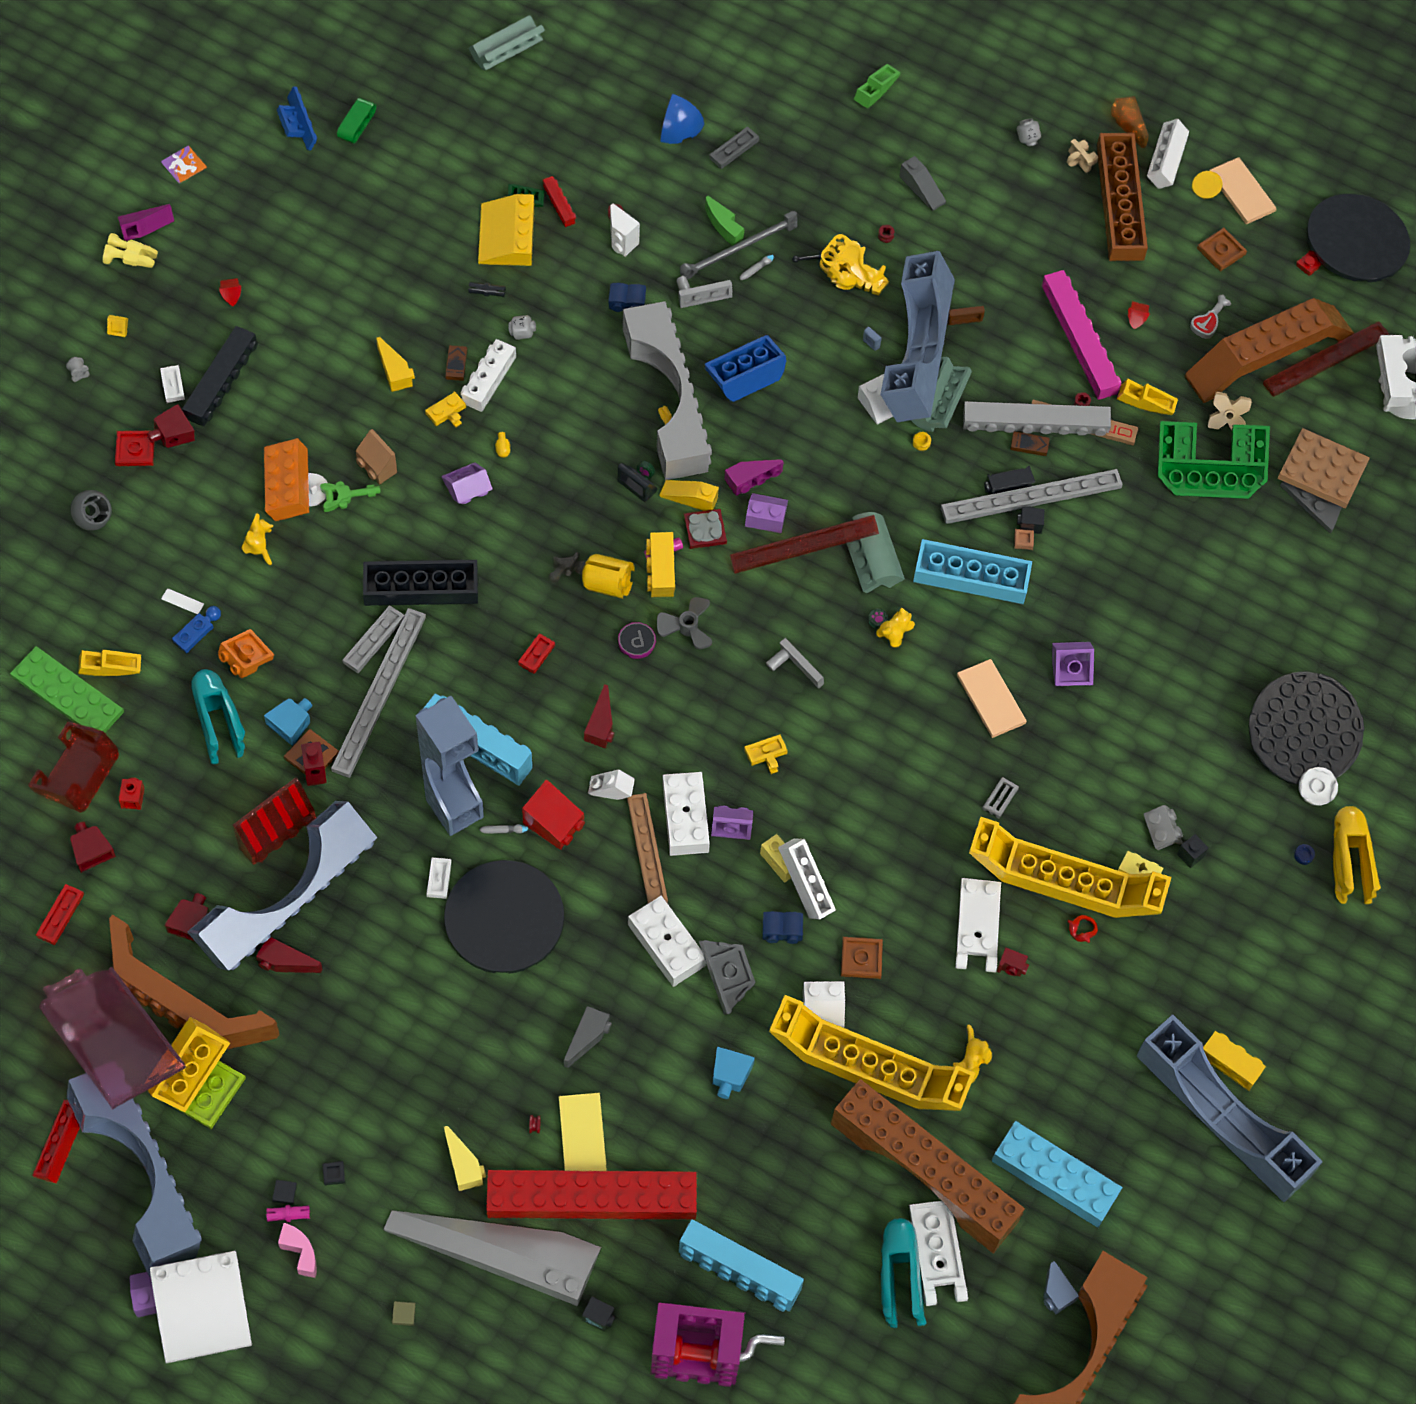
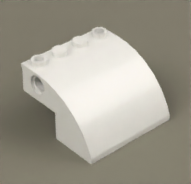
M236 1251L150 1268L166 1363L252 1346Z

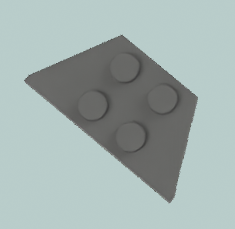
M1281 482L1280 486L1323 528L1332 533L1342 507L1289 483Z
M707 940L699 941L724 1015L730 1014L735 1004L740 1002L745 996L746 991L750 990L755 984L743 945Z

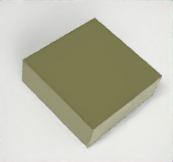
M394 1302L392 1324L414 1326L416 1304Z

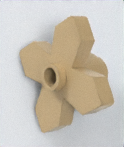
M1216 392L1213 404L1219 411L1209 416L1208 428L1220 429L1228 423L1232 430L1233 424L1246 425L1245 420L1240 415L1250 410L1251 398L1241 396L1233 401L1229 399L1226 393Z

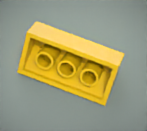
M189 1017L146 1083V1089L151 1096L186 1112L230 1042L207 1025Z

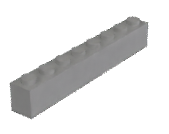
M965 402L963 408V429L969 431L986 430L988 432L1005 431L1007 433L1020 431L1023 433L1041 432L1042 434L1059 433L1062 435L1075 433L1078 435L1095 434L1097 436H1104L1106 433H1109L1111 428L1110 407Z

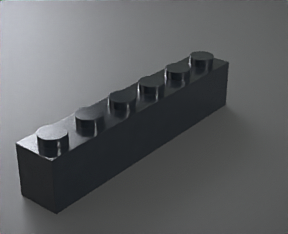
M235 326L182 409L189 421L204 427L207 421L209 422L212 419L214 410L221 405L222 398L225 393L227 394L230 391L234 379L236 380L239 377L240 370L243 365L247 364L251 352L256 350L258 342L255 333Z

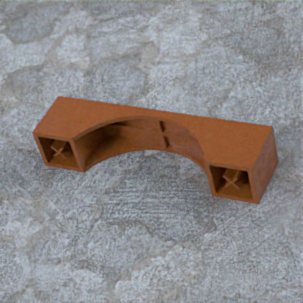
M861 1079L835 1108L831 1122L833 1127L862 1150L877 1152L911 1172L943 1201L955 1216L960 1228L993 1254L1018 1224L1025 1210L1024 1207Z
M1102 1251L1078 1293V1299L1087 1313L1091 1328L1090 1355L1083 1372L1070 1384L1057 1391L1042 1395L1020 1394L1014 1404H1081L1086 1395L1083 1390L1087 1391L1097 1376L1093 1372L1098 1373L1107 1358L1104 1356V1353L1108 1355L1117 1341L1114 1335L1118 1337L1127 1323L1124 1318L1128 1319L1138 1304L1134 1300L1139 1301L1146 1290L1147 1285L1144 1283L1147 1277L1105 1251Z

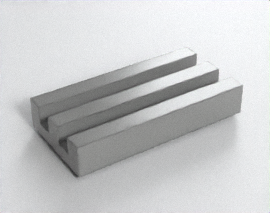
M1002 777L984 804L983 810H988L991 815L994 814L999 819L1019 786ZM1003 783L1006 784L993 807L989 806ZM1009 788H1013L1000 810H996Z

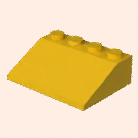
M515 194L481 203L478 264L532 266L534 195Z

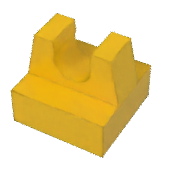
M109 315L107 318V334L125 337L127 335L128 319Z

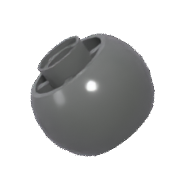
M85 490L76 495L72 500L70 513L77 526L93 531L104 527L109 522L112 515V507L109 499L102 492ZM86 506L90 509V515H87L85 512Z

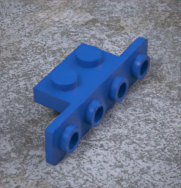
M292 87L288 95L290 106L279 105L277 112L286 136L302 137L307 150H312L317 141V136L314 133L312 123L302 102L301 94L297 87Z

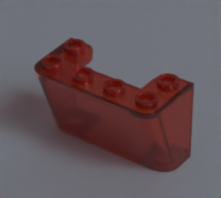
M67 721L58 736L67 747L48 778L38 769L28 786L33 792L82 813L89 807L104 779L118 759L119 752L116 745L104 731ZM69 730H71V736H70V738L67 740V739H66L67 732H68ZM39 778H41L42 781L41 785L37 784Z

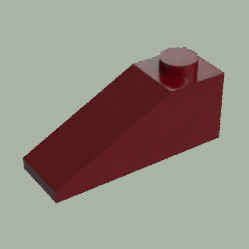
M604 684L585 729L584 741L606 749L608 742H612L615 732L612 731L613 723L608 685Z
M271 937L263 944L256 955L258 965L266 971L321 973L323 970L321 962Z

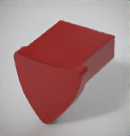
M238 278L220 281L221 287L219 291L222 297L231 306H234L241 294V285L238 282Z
M1132 301L1131 307L1128 308V318L1133 329L1138 328L1147 320L1150 314L1148 312L1149 305Z

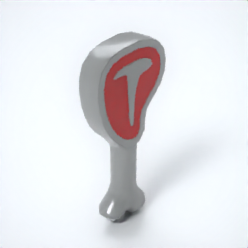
M1219 295L1218 303L1211 311L1192 319L1190 329L1202 338H1211L1218 327L1217 314L1224 306H1230L1231 301L1225 299L1224 295Z

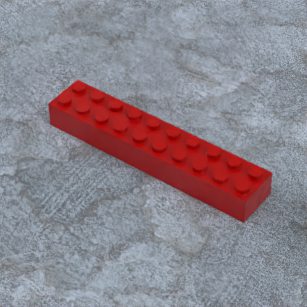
M488 1170L487 1218L696 1219V1172Z

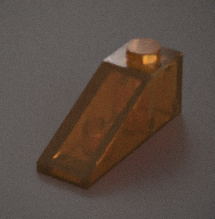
M1135 96L1115 99L1114 105L1111 107V114L1115 117L1117 124L1126 133H1134L1135 141L1142 148H1146L1149 136Z

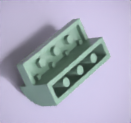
M529 15L472 45L468 49L480 68L487 70L542 41L540 33L545 30L542 25L536 27Z
M941 357L931 417L911 421L919 428L933 432L935 428H947L972 373L970 367L953 366L949 357Z
M865 512L852 517L853 522L844 526L842 531L863 592L868 593L880 585L891 588L903 581L905 578L883 516L875 512Z

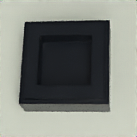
M343 1161L322 1164L325 1186L345 1183Z
M276 1180L272 1201L294 1205L297 1182Z

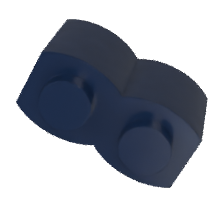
M624 283L610 284L609 309L621 312L623 309L645 305L646 286L640 284L627 285Z
M763 912V940H767L768 943H777L779 940H785L790 944L802 941L803 913Z

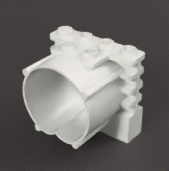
M1380 335L1376 348L1381 371L1379 383H1381V390L1385 395L1383 410L1385 412L1390 411L1392 414L1404 419H1416V383L1405 375V372L1416 374V339H1413V336L1403 339L1402 335Z

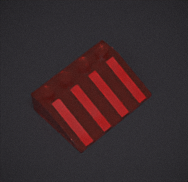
M296 777L233 824L239 849L253 865L257 862H262L270 852L278 850L283 845V842L295 837L299 830L308 826L316 818L310 800Z

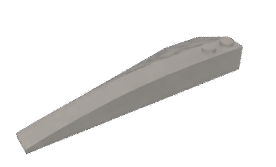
M393 1210L384 1227L386 1232L576 1306L580 1302L601 1250L599 1246L563 1232Z

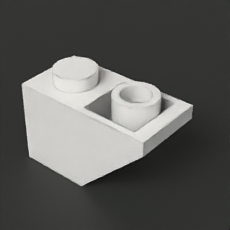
M619 769L591 776L588 794L616 800L631 797L635 779Z

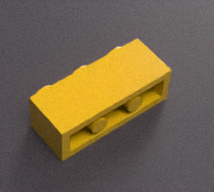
M1215 1031L1203 1047L1211 1065L1248 1091L1266 1068L1259 1058L1252 1057L1246 1053L1242 1046L1235 1045L1229 1041V1038L1223 1033Z

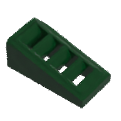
M509 184L508 196L515 194L534 195V207H543L544 190Z

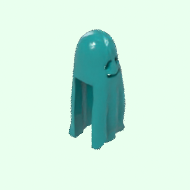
M200 670L192 678L191 687L210 761L212 764L219 763L217 755L218 741L208 712L221 708L237 758L243 756L245 744L242 741L245 736V730L241 724L236 707L219 675L212 670Z
M903 1218L890 1221L883 1234L881 1295L885 1321L892 1328L898 1327L894 1263L910 1262L913 1316L917 1319L918 1326H924L927 1323L923 1308L917 1235L913 1224Z

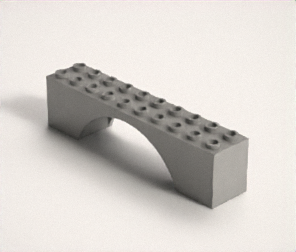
M664 301L623 309V332L631 359L648 363L664 373L674 385L679 396L680 404L674 416L665 426L657 430V453L666 481L708 472V467L711 464L710 455H712L710 444L706 443V429H702L701 426L703 419L701 413L697 412V398H693L692 395L694 388L693 384L688 381L689 370L683 364L685 363V357L683 352L680 353L679 350L681 344L679 337L676 338L675 336L676 326L675 323H671V309L667 308Z

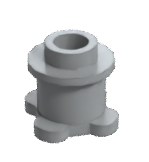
M73 357L68 361L66 367L71 371L74 382L90 375L87 371L88 367L84 365L82 358Z

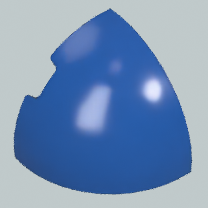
M672 94L663 123L661 142L676 144L681 143L683 139L688 137L694 138L704 127V119L693 104L682 97Z

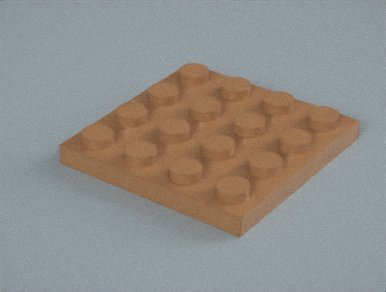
M1302 428L1278 479L1346 509L1370 457Z

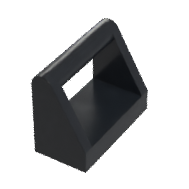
M624 463L618 466V482L643 502H647L657 492V487L631 466Z

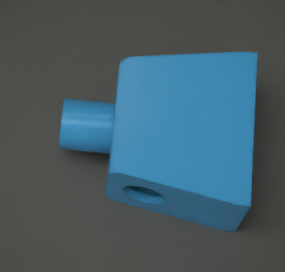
M306 698L299 704H296L292 699H287L264 715L265 722L293 746L310 724V717L307 711L312 707V704Z
M717 1047L713 1084L720 1086L717 1094L719 1097L729 1099L731 1090L741 1091L753 1068L755 1057Z

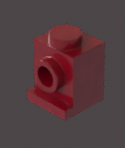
M1005 948L996 972L1000 973L1001 970H1004L1010 976L1020 977L1021 974L1025 975L1029 964L1026 963L1028 956Z

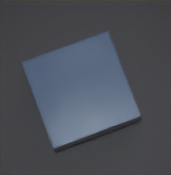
M867 327L864 330L863 341L876 351L880 348L881 337L870 327Z

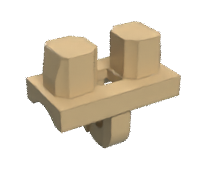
M1076 139L1071 140L1070 143L1072 145L1068 150L1071 155L1068 157L1067 163L1071 167L1079 164L1085 173L1090 172L1091 166L1097 163V154L1095 152L1086 153L1089 146L1085 140L1079 142Z

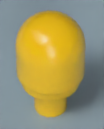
M499 432L495 448L496 454L502 458L510 454V442L506 439L504 432Z

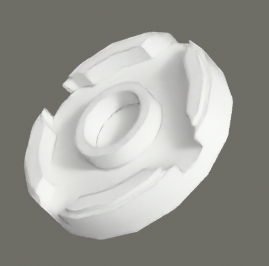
M1315 767L1308 769L1302 774L1298 789L1301 797L1307 803L1321 806L1335 798L1338 791V783L1331 771L1326 768Z

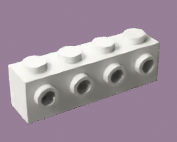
M1179 119L1163 124L1147 177L1158 189L1173 185L1189 131Z
M498 339L495 340L493 345L491 344L488 347L487 355L485 358H481L478 369L470 376V382L462 388V400L467 406L480 412L484 410L515 360L516 347Z
M792 839L778 847L808 917L821 919L834 912L836 909L805 839Z

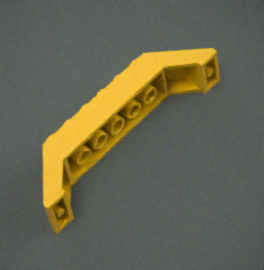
M980 817L969 852L1002 882L1114 918L1161 914L1172 878L1154 871L1152 873L1127 874L1015 838L1002 828L999 822Z
M787 995L784 996L769 1030L774 1037L803 1062L854 1083L861 1079L876 1092L917 1109L961 1111L975 1076V1072L958 1065L956 1067L933 1065L825 1021L807 1008L804 1002Z

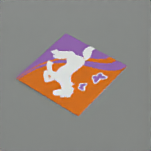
M189 145L161 161L179 184L207 168Z

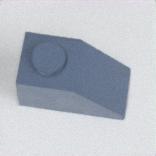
M1054 1261L1048 1268L1043 1297L1046 1307L1050 1311L1053 1310L1056 1315L1076 1302L1079 1295Z

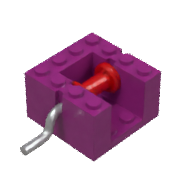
M658 1303L651 1374L659 1379H667L669 1376L676 1377L678 1381L694 1379L701 1384H710L711 1381L718 1382L720 1386L729 1387L731 1384L736 1383L739 1362L750 1359L754 1354L757 1344L766 1343L784 1346V1337L764 1334L756 1335L748 1342L745 1352L741 1353L745 1313Z

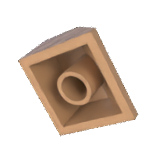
M371 429L356 449V462L361 468L364 467L367 470L371 480H376L380 485L397 473L395 453Z

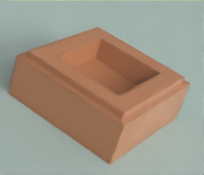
M1015 529L1014 549L1033 550L1034 530Z

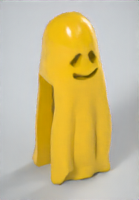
M1346 806L1338 811L1334 820L1333 869L1335 894L1339 902L1345 904L1348 900L1347 895L1353 892L1354 883L1349 848H1358L1364 904H1371L1372 899L1377 897L1376 891L1381 887L1368 824L1364 813L1354 806Z

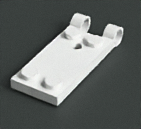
M961 879L956 953L957 969H966L968 955L985 956V971L996 973L1001 882ZM976 932L981 933L982 937L977 938L974 934Z
M943 1201L909 1205L911 1223L915 1228L918 1240L920 1275L925 1306L937 1304L935 1286L954 1284L956 1302L968 1301L952 1212ZM942 1261L944 1267L938 1268L936 1262Z

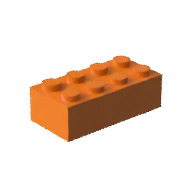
M298 438L264 447L265 512L275 521L309 513L308 448Z

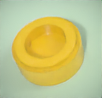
M918 432L914 435L913 446L917 450L925 451L930 447L931 437L928 433Z

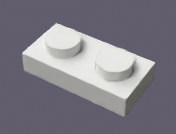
M179 365L160 368L166 402L185 400Z
M431 859L427 897L447 899L451 859Z

